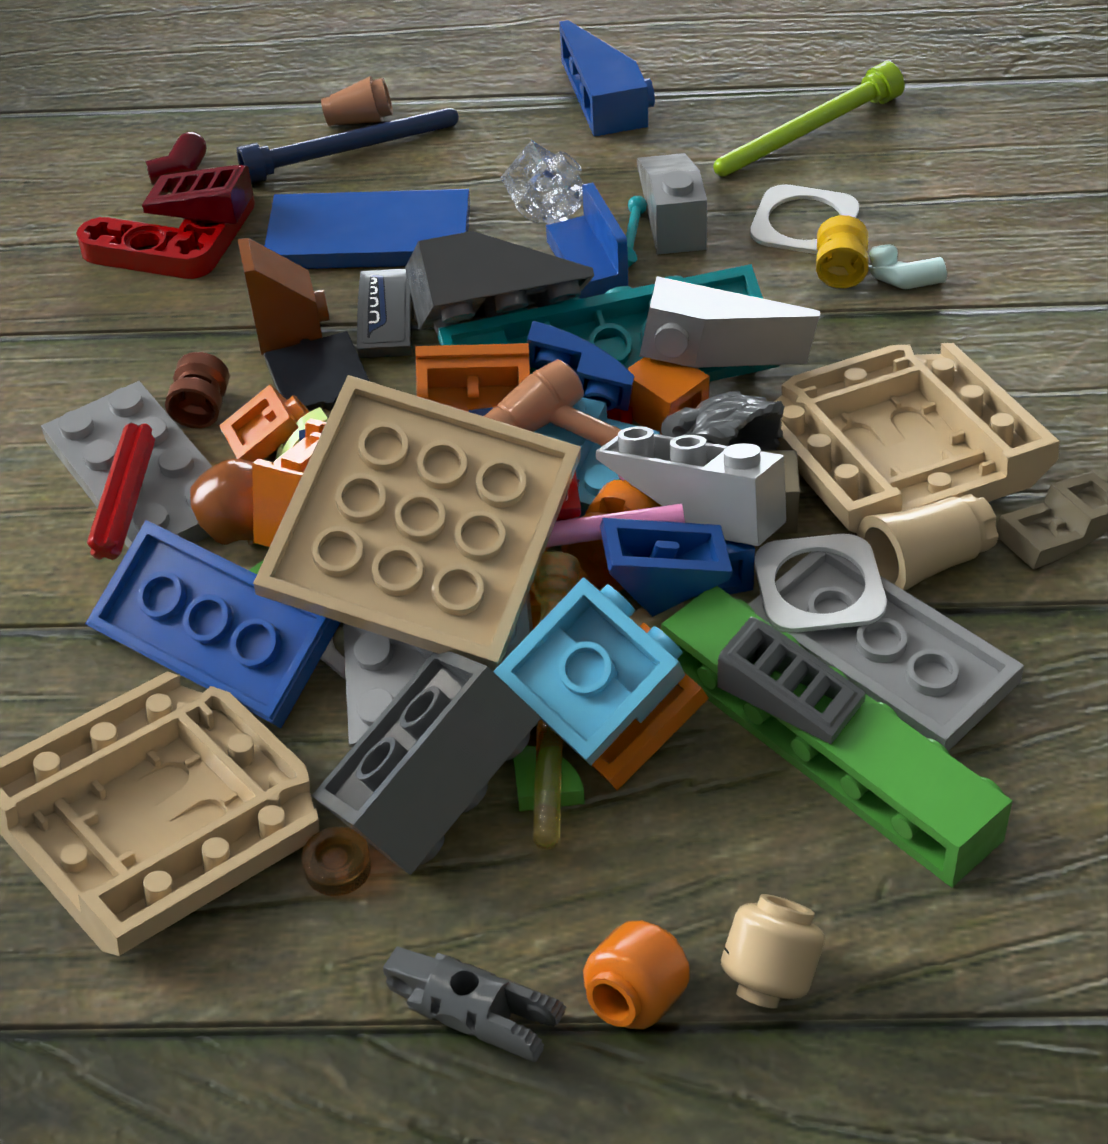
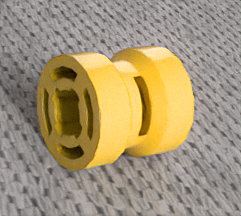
M838 215L823 222L817 231L818 253L816 272L819 279L826 285L834 288L856 286L864 280L868 273V230L865 224L849 215Z

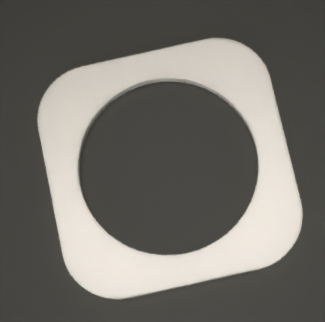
M777 185L765 192L752 222L750 234L755 242L764 246L817 254V239L800 240L780 234L769 222L770 213L777 206L785 202L810 199L832 206L839 215H849L857 218L859 203L853 196L841 192L795 185Z
M843 533L776 540L764 544L756 552L754 565L765 613L769 622L782 631L797 633L869 625L882 618L886 611L887 598L870 544L859 536ZM816 551L829 552L848 559L860 570L865 581V589L858 601L844 610L827 614L810 613L795 608L781 597L775 585L776 573L782 564L796 555Z

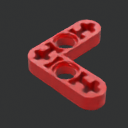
M254 195L237 224L185 218L179 228L110 217L90 219L78 227L76 232L82 256L87 262L97 265L183 279L203 277L216 267L252 212L255 205ZM221 223L212 227H203L207 224ZM149 245L154 246V247H152V248H150V249L137 250V249H139V248H141V247H145V246H149Z

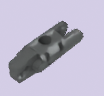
M396 947L383 966V972L387 977L386 983L389 989L407 998L409 1009L431 1020L440 1021L443 1025L467 1035H475L479 1040L532 1062L538 1060L544 1049V1044L541 1042L542 1039L538 1038L537 1034L533 1033L531 1029H527L523 1025L519 1026L516 1022L509 1020L511 1014L514 1013L533 1022L537 1021L541 1025L545 1024L548 1027L550 1025L555 1027L565 1013L566 1006L556 998L509 979L499 978L494 973L468 963H462L459 959L437 953L435 958L408 949Z

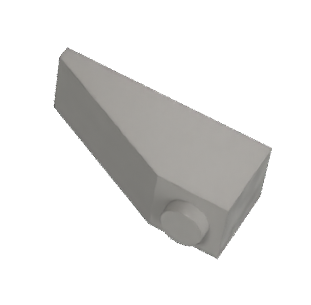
M685 153L637 158V167L644 199L647 202V213L656 254L707 250V197L700 170Z
M657 276L640 356L693 368L807 364L820 311Z

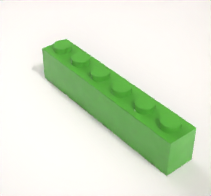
M718 586L704 591L661 623V630L683 652L677 659L683 671L702 687L712 704L951 888L1005 840L1013 800L1004 795L999 786L992 780L978 776L952 757L941 743L934 739L926 738L901 720L896 712L887 704L876 702L866 694L865 702L834 742L829 744L718 688V657L723 648L751 616L770 625L755 614L754 610L745 601L735 599ZM781 632V633L784 634L786 637H788L789 639H791L792 641H794L796 644H798L799 646H801V645L799 644V642H798L792 635H790V634H788V633H786V632ZM829 666L830 668H832L837 673H839L847 679V677L839 669ZM774 671L770 677L777 681L782 674ZM800 683L793 693L800 697L807 686ZM824 695L814 708L823 713L833 699Z

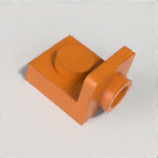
M270 384L219 426L237 459L254 462L257 459L264 460L276 451L281 444H284L299 428L296 422L309 413V410L295 395L286 399Z

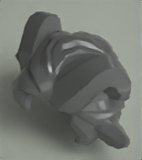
M729 391L702 401L695 409L685 407L667 416L662 423L661 432L662 435L670 437L698 435L704 437L707 443L725 446L746 443L758 446L760 451H779L776 448L780 446L778 439L783 437L781 420L785 406H783L782 401L769 402L766 401L765 397L742 395L739 391Z

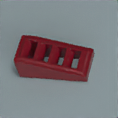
M232 165L161 175L142 204L143 212L154 215L237 224L253 196L249 168L244 165Z

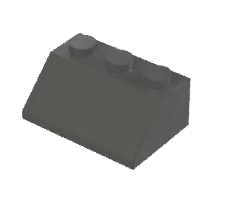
M451 651L439 654L433 652L317 788L312 797L387 859L411 875L419 865L429 862L436 856L443 846L444 834L459 816L473 809L483 799L488 789V781L503 763L515 758L522 752L530 740V731L541 717L488 666Z

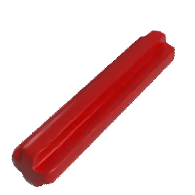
M129 423L123 428L87 540V544L91 548V555L98 560L104 557L114 560L122 553L155 444V438L152 435L153 429L146 423L141 425Z

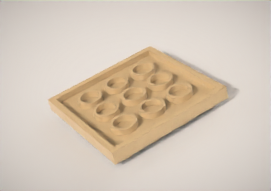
M348 375L254 580L256 595L439 654L451 651L486 665L494 671L502 663L579 463L581 446Z

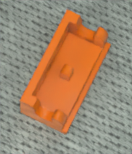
M529 343L415 346L417 396L467 412L474 409L497 407L498 403L530 374Z

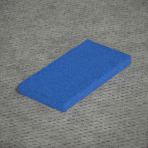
M469 189L274 194L264 246L305 269L406 266L418 241L468 232L470 214Z
M145 520L85 624L205 689L213 686L230 692L252 714L282 728L341 622L256 595L253 583L257 574Z

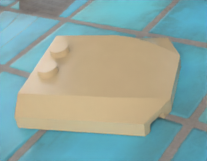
M941 343V354L914 355L910 344L890 345L792 376L781 385L782 395L774 401H782L783 406H785L781 420L783 437L778 439L780 446L777 449L779 451H797L798 473L842 524L854 533L858 532L859 524L866 516L900 512L929 505L949 497L960 498L968 494H972L976 498L984 497L987 502L1031 488L1058 461L1060 441L954 343Z
M168 671L0 757V835L103 952L117 956L124 954L319 837V818L312 802L310 780L306 765L230 692L210 686L202 693L181 686L180 675Z

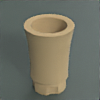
M972 494L960 498L949 497L929 505L900 512L866 516L861 520L857 536L870 544L880 576L904 591L941 571L976 558L979 553L994 547L999 537L996 529V515L991 505L984 497L976 498Z

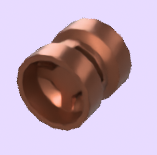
M191 352L179 359L173 377L174 383L170 386L165 401L166 411L174 421L189 428H205L217 421L222 406V397L225 395L230 379L229 369L224 362L216 356L205 352Z

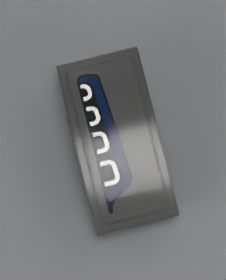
M406 270L361 271L357 311V351L359 358L412 356L414 305Z

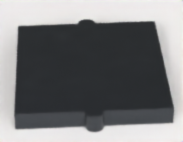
M347 331L311 341L310 339H302L300 344L263 353L276 390L286 399L295 395L309 412L319 407L322 410L332 411L348 375L369 381Z

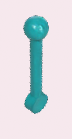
M633 196L628 201V209L631 212L626 232L628 268L637 261V254L633 247L640 215L647 209V202L642 196Z

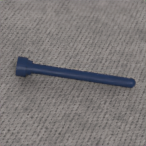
M445 108L270 150L267 145L259 147L257 143L237 147L239 165L248 166L251 184L266 181L267 175L274 174L275 168L452 127L457 124L459 115L455 109Z

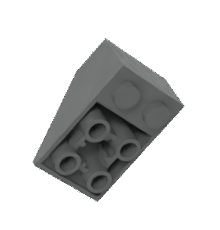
M475 231L418 241L405 267L419 330L434 327L436 334H438V328L466 323V321L484 317L490 318L509 314L510 311L521 308L531 309L557 304V302L576 298L581 295V290L595 276L592 267Z

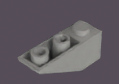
M643 426L628 427L619 431L618 436L596 450V459L661 506L682 503L685 523L721 525L725 540L759 546L786 523L784 455L762 452L758 446L742 443L725 446L707 443L704 437L698 435H682L678 437L654 434L651 428Z

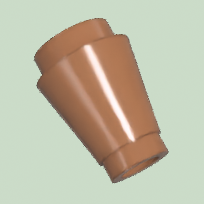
M369 76L331 94L330 97L321 99L324 117L328 126L336 124L383 122V117L393 115L392 103L384 78L373 80Z

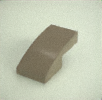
M1093 471L1052 483L1043 503L1000 516L996 526L998 538L1033 570L1059 560L1086 546L1108 531V484Z

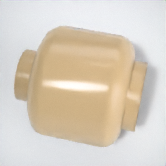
M761 894L758 903H748L739 907L721 958L723 971L732 980L739 983L736 992L739 997L762 1007L777 1008L780 998L796 999L807 995L825 941L823 931L812 922L815 913L811 909L788 899L768 894Z

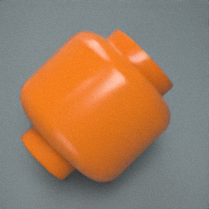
M643 920L627 921L614 929L589 955L583 968L584 987L591 1008L606 1023L627 1029H646L659 1022L684 993L690 980L689 962L677 939L667 930Z

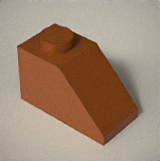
M250 238L238 239L261 355L269 351L300 344L302 339H310L311 341L322 338L320 322L329 321V313L324 290L313 291L309 270Z

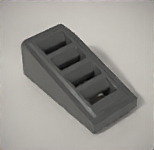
M752 616L723 648L718 657V688L829 744L834 742L865 702L866 692L784 634ZM774 671L782 674L777 681L770 677ZM801 683L807 686V688L798 697L793 692ZM824 695L833 699L823 713L814 708Z

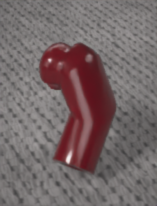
M196 132L183 133L177 139L168 156L145 161L151 184H155L161 175L196 171L207 150L204 138Z

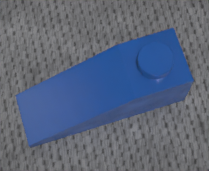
M559 21L561 61L593 136L648 127V108L654 107L655 104L654 89L650 78H643L636 61L571 21Z

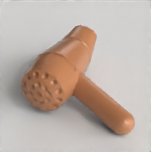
M559 359L534 371L533 374H529L498 403L497 407H494L483 416L532 432L552 423L600 446L605 445L618 436L619 431H621V429L573 408L584 397L583 386L576 372Z

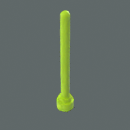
M884 61L867 71L866 76L857 87L718 158L713 165L714 172L721 177L728 176L869 101L885 104L901 96L905 89V82L901 71L890 61Z

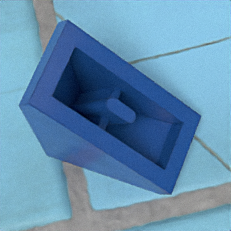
M602 518L600 531L609 574L652 617L728 581L733 571L721 525Z

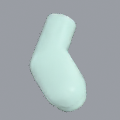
M891 244L872 247L869 252L871 265L868 266L871 275L875 279L901 289H912L946 281V265L941 257L910 263L897 261L898 250Z

